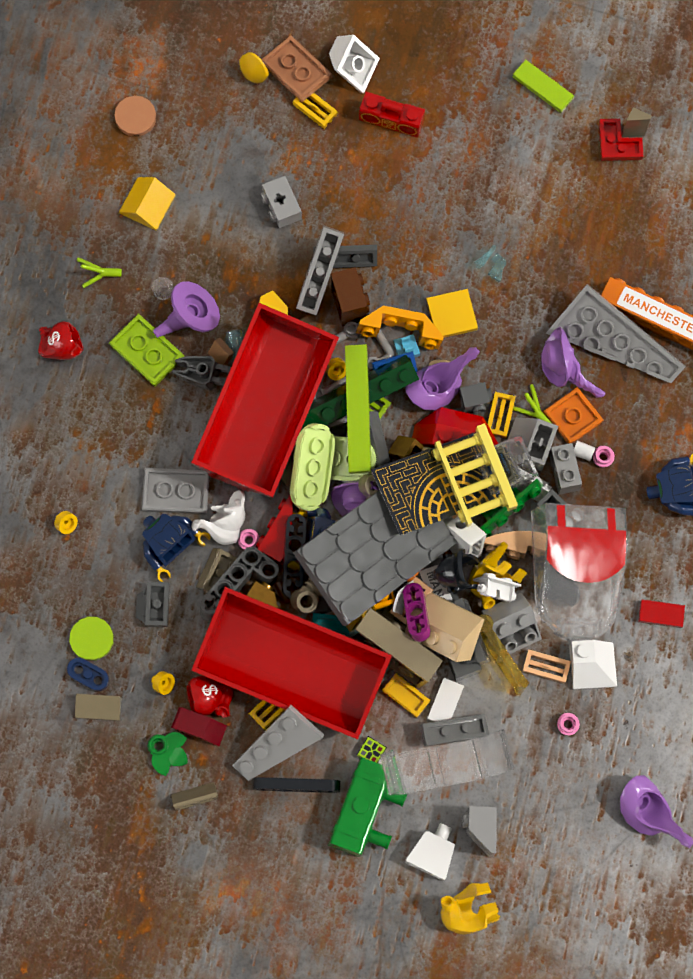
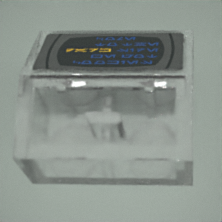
M522 436L503 441L494 446L511 489L524 485L538 476ZM484 451L474 456L475 459L482 457ZM483 465L479 467L484 479L489 478L490 474H493L490 466L486 467ZM498 486L488 487L491 496L500 493Z

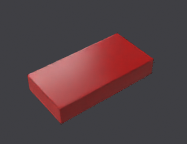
M642 599L640 601L638 622L682 628L685 605Z

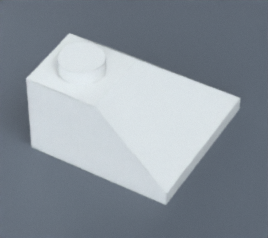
M354 35L337 36L329 53L334 70L360 93H364L380 58Z
M597 640L572 641L570 643L569 653L573 690L617 687L613 643Z

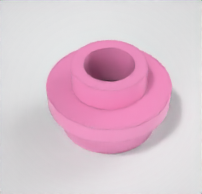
M600 446L593 453V461L599 467H608L614 461V452L607 446ZM605 454L607 459L601 460L599 455Z
M245 529L240 533L238 544L243 550L249 547L257 548L256 544L259 540V535L252 529ZM247 537H251L253 539V542L247 544L245 542V539Z
M562 714L557 721V728L564 735H573L579 729V720L574 714ZM570 721L572 723V727L566 728L564 726V722Z

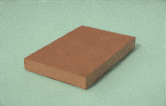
M289 36L261 59L267 70L301 102L332 78V73L292 36Z

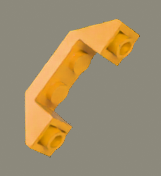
M384 305L361 319L356 328V334H361L368 338L377 337L381 323L390 327H404L410 331L419 330L418 346L429 350L439 349L443 341V335L426 314Z

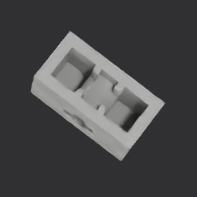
M286 176L262 184L260 196L264 205L268 204L270 208L268 213L272 223L276 222L278 228H282L302 219V211Z
M569 443L551 447L549 458L558 495L579 491L582 481L573 444Z

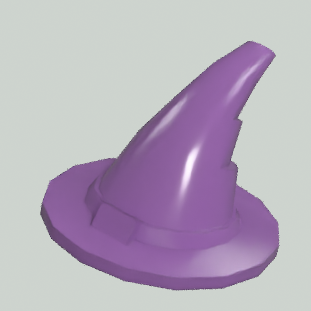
M189 281L180 282L173 288L171 293L173 312L168 316L167 320L153 330V333L158 338L187 327L200 332L212 331L220 320L219 308L207 290Z

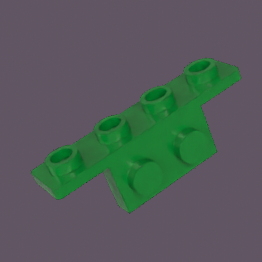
M535 479L522 492L513 483H510L518 504L516 509L508 511L506 507L499 506L481 513L487 520L480 527L486 533V538L492 535L491 532L497 526H503L513 512H519L525 506L524 503L528 499L535 498L540 494L541 488L544 485L538 479Z

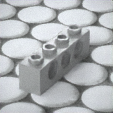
M323 225L296 304V309L317 315L344 232Z

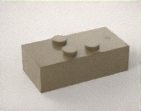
M370 608L361 616L347 637L391 654L392 657L388 667L418 689L427 684L443 660L422 646V642L414 641L411 635L409 636L404 633V629L399 624L389 622Z

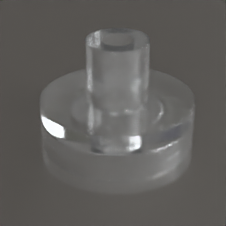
M167 277L155 279L152 284L153 294L161 300L171 297L173 290L172 281Z

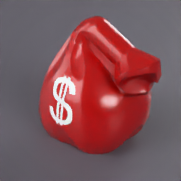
M63 321L50 328H47V326L39 328L41 340L38 353L42 357L71 360L82 353L84 348L77 329L69 322Z
M196 676L189 681L187 696L191 711L205 716L215 712L217 716H222V718L230 717L229 706L233 696V689L230 686L206 676Z

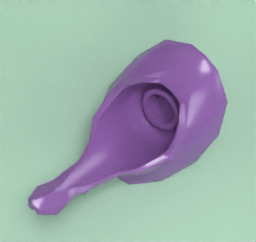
M561 327L555 329L547 339L541 354L542 370L549 382L557 387H562L569 381L578 388L589 391L596 398L604 397L605 392L586 380L581 374L580 364L574 356V349L571 347L565 331Z
M470 347L466 353L451 362H440L417 371L419 380L406 386L408 397L414 404L424 410H437L448 405L459 392L462 383L460 374L463 368L471 360L476 359L480 351L476 347Z
M359 480L337 485L331 492L333 505L342 517L367 499L359 490ZM372 485L371 488H370V489L379 490V488L374 487L373 485Z
M645 775L632 778L626 784L620 796V811L627 824L642 834L651 836L660 832L669 834L680 841L682 845L690 848L693 845L692 837L684 833L682 828L673 821L671 809L657 786Z

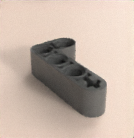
M246 548L203 597L200 603V616L206 621L212 620L222 596L218 592L220 589L228 587L239 592L251 577L260 583L265 582L268 585H273L278 577V565L264 553L257 550V548ZM253 557L256 559V562L249 563L246 561V558ZM270 570L273 572V575L266 576L263 574V571ZM240 573L243 577L235 579L232 574ZM214 604V609L206 610V607L210 608Z

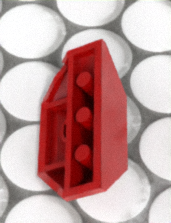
M440 407L415 424L412 438H415L424 447L433 448L437 441L444 444L475 433L476 427L485 423L494 447L497 448L499 445L483 416Z

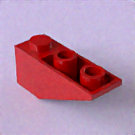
M290 495L287 499L284 498L278 507V510H280L277 517L273 516L267 526L269 531L266 536L262 535L256 544L257 550L264 553L280 567L284 559L285 524L289 516L293 514V502ZM292 540L289 542L290 550L292 548Z

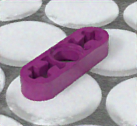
M410 583L403 589L408 631L414 641L422 642L431 633L425 594L420 584ZM413 592H416L417 601H413L411 597ZM414 609H422V612L419 615H411V612ZM418 623H420V625H421V627H422L421 632H419V633H417V632H418V626H417Z

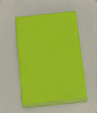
M138 314L109 342V345L156 387L177 366L175 360L185 356L164 336L157 338L153 333L155 328Z

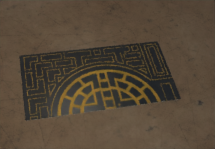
M475 433L441 444V446L444 448L471 438ZM474 445L448 455L446 458L450 468L480 458L484 451L482 446ZM435 447L371 470L400 535L454 516L460 510L440 461L437 462L432 450ZM483 465L457 475L454 478L460 489L489 478ZM490 486L462 498L466 508L469 509L498 498V495L501 493L499 489L495 490L493 486Z

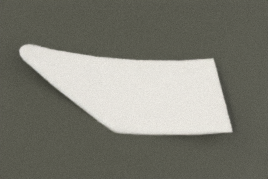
M405 586L398 591L392 611L401 615L404 608L403 589Z

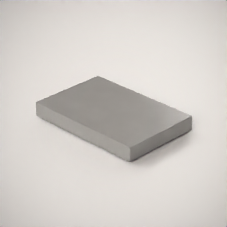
M145 468L142 511L207 514L209 473L204 470Z

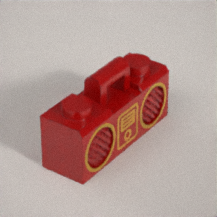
M365 92L359 110V120L417 138L425 117V109L406 103L402 104L370 92Z

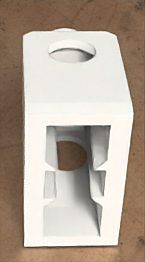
M459 517L443 519L451 535L458 542L450 548L452 553H458L460 548H464L465 554H473L479 558L482 554L486 533L473 522L471 526L467 527L465 522L461 523Z
M440 823L435 834L426 831L407 857L405 863L444 882L455 844L447 841L452 828Z

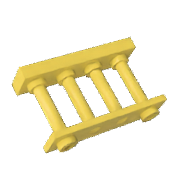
M485 423L476 427V433L473 434V437L442 448L440 441L435 442V449L432 450L436 461H440L459 506L460 510L457 511L461 523L465 522L467 527L472 525L471 517L499 506L506 507L508 511L516 509L518 506ZM474 445L482 446L484 451L482 457L450 468L446 456ZM483 465L486 467L490 466L493 474H490L489 478L460 489L458 488L455 476ZM493 485L494 487L498 486L501 493L498 495V498L469 509L466 508L462 497Z

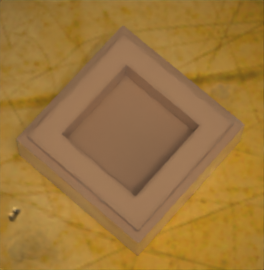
M221 338L216 339L208 351V354L218 364L225 366L234 353Z

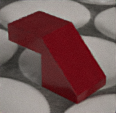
M179 707L171 728L188 736L202 739L214 746H220L227 725L205 715Z

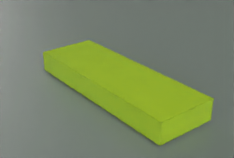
M527 60L513 73L514 79L560 113L574 99L573 94Z

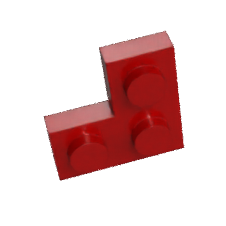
M621 119L599 120L601 161L643 160L642 137L622 138Z

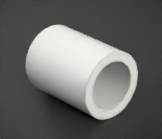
M577 441L574 447L575 456L587 461L591 460L595 447Z

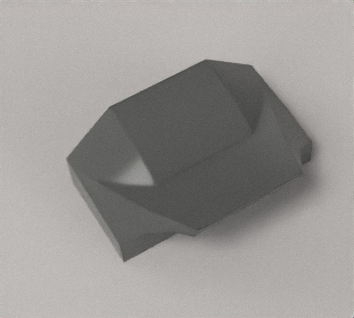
M147 582L146 588L137 594L136 618L143 621L145 626L168 627L169 582Z

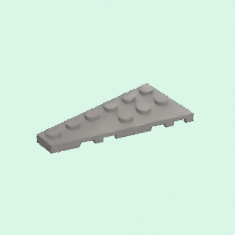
M588 284L546 332V334L551 335L555 329L561 327L565 331L569 343L583 347L611 360H616L626 364V366L636 368L669 383H672L685 368L682 362Z

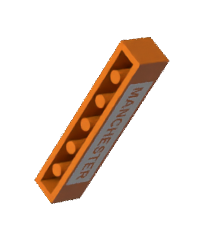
M610 277L601 296L635 324L693 350V314L684 312L677 305L671 306L665 303L658 296L652 297L641 288H633L622 279Z

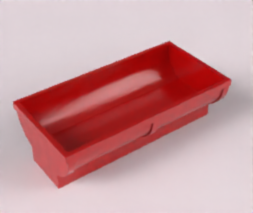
M258 303L191 464L208 472L209 476L246 492L252 491L273 498L339 337L262 303Z
M225 587L191 671L285 710L292 705L305 718L358 740L392 655Z

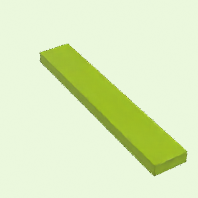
M367 344L345 346L349 473H372Z

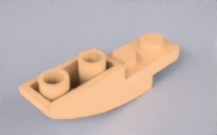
M536 531L504 532L485 538L483 546L487 552L491 553L500 543L506 542L508 547L504 554H507V557L519 560L524 558L526 551H530V554L533 556L543 557V555L547 556L548 533Z

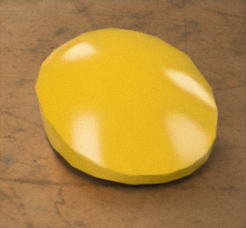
M248 52L240 58V69L246 79L257 84H261L267 79L269 75L268 70L256 54Z

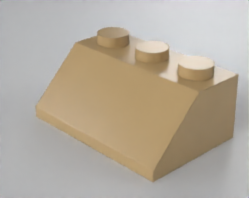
M429 593L425 599L431 633L421 644L455 662L471 660L484 619L434 593ZM415 609L411 613V615H419L422 612V609ZM420 623L417 624V626H418V632H417V633L421 632V629H422ZM407 625L405 633L410 636Z

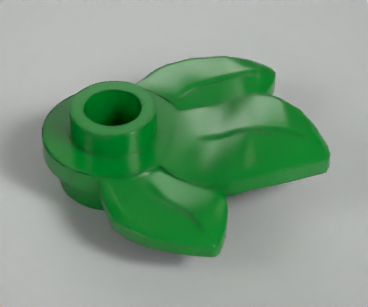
M171 732L166 736L154 735L149 739L147 747L150 754L153 755L152 765L161 775L167 776L170 766H184L188 764L187 755L181 748L187 740L184 735L178 732ZM161 742L163 744V748L161 750H156V743Z

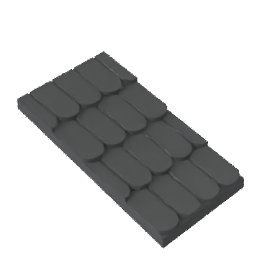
M378 490L293 552V554L344 627L458 542L451 535L443 520L400 535L380 490Z

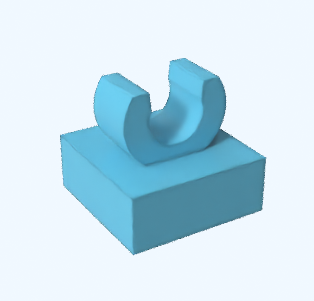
M414 334L393 340L397 355L413 351L414 357L420 356Z

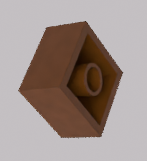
M356 267L331 273V291L342 327L348 322L358 323L370 312L369 297L367 293H364L363 289L364 280L362 274L357 273Z

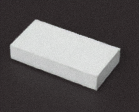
M443 678L427 720L436 722L451 719L464 686Z

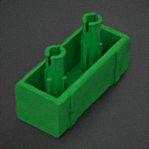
M363 757L359 759L356 769L351 776L352 780L338 818L332 828L328 846L356 857L362 855L364 847L368 842L383 847L386 850L388 849L392 836L373 830L372 825L383 799L401 807L404 805L407 793L388 787L392 768Z

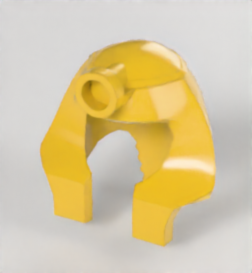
M502 542L480 561L478 565L472 568L468 583L479 584V582H475L473 579L482 577L484 573H492L497 578H510L512 582L521 583L527 572L519 568L512 576L506 573L512 567L510 563L503 561L498 566V561L508 547L506 542ZM471 589L472 593L481 599L484 609H490L495 605L493 598L481 595L477 589Z
M471 883L455 897H442L441 919L449 931L461 935L471 934L487 928V924L499 921L500 915L498 914L495 902L480 906L478 914L472 911V902L475 896L491 893L489 884Z

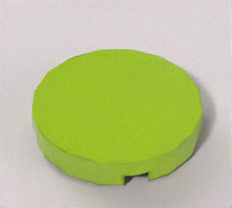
M86 617L79 620L73 626L69 642L72 650L79 658H83L86 661H96L111 651L114 644V635L111 627L105 620L98 617Z

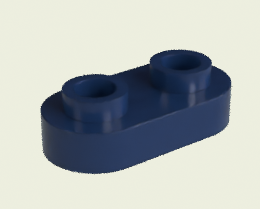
M74 658L69 662L67 672L73 680L96 692L103 691L108 687L109 676L103 669L83 658ZM77 667H82L83 672L77 674L75 673V669ZM97 677L102 678V682L100 684L94 683V680Z

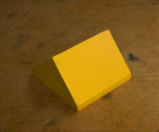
M138 177L119 214L157 231L175 197V193L155 177Z

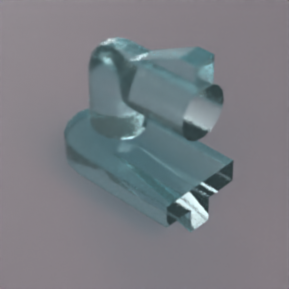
M493 244L487 253L474 262L477 265L476 268L480 269L484 266L497 246ZM496 253L490 259L495 265L488 275L497 282H500L503 268L507 262L501 255Z

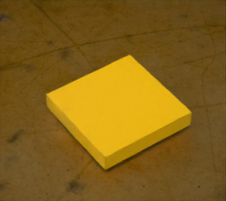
M468 289L426 298L432 323L443 335V338L478 330Z

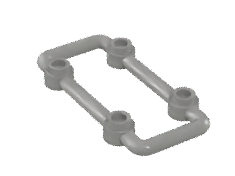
M348 322L345 324L344 331L335 335L339 337L337 344L345 339L356 340L360 336V334H356V328L359 323ZM379 330L376 339L384 350L385 355L380 358H368V373L373 371L372 362L394 356L393 349L381 330ZM346 376L324 389L318 387L313 400L345 385Z

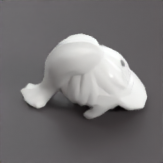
M238 490L234 492L229 500V504L211 506V510L217 513L211 517L210 522L196 519L192 523V530L195 531L203 528L217 543L222 545L236 543L240 537V528L245 520L244 491Z

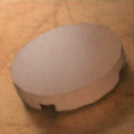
M126 97L116 107L114 116L117 127L128 136L145 135L155 125V108L144 97Z

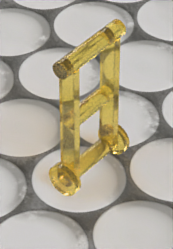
M486 614L480 615L479 617L484 619L480 634L486 649L514 689L515 694L522 695L529 685V681L524 677L492 629L493 619Z

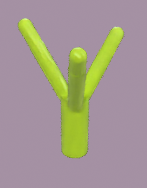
M79 257L76 259L82 263V269L100 273L82 285L83 288L93 284L102 277H121L122 269L101 268Z
M531 384L530 390L533 400L528 393H525L524 396L534 412L518 407H513V410L551 423L541 411L534 385Z

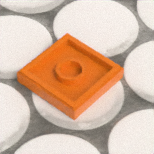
M578 387L543 411L551 423L558 426L557 432L567 444H573L604 421Z

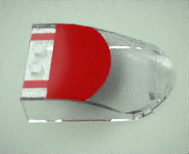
M544 503L531 511L534 590L538 614L543 623H546L556 636L566 641L596 639L609 630L618 612L627 555L626 508Z

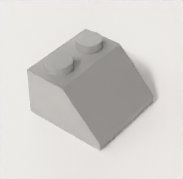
M469 806L462 815V828H466V834L488 857H493L496 854L497 807Z

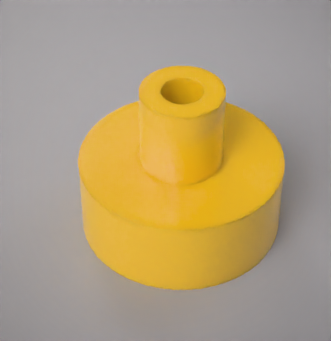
M330 359L325 371L330 379L340 380L345 377L346 365L343 359Z
M69 511L59 513L54 522L55 528L63 534L72 533L78 524L77 517Z
M161 671L152 677L151 682L155 692L167 695L172 691L175 679L172 674Z

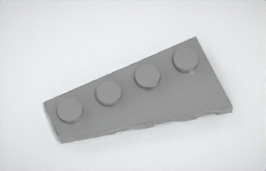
M290 705L232 766L249 781L323 738L324 734Z

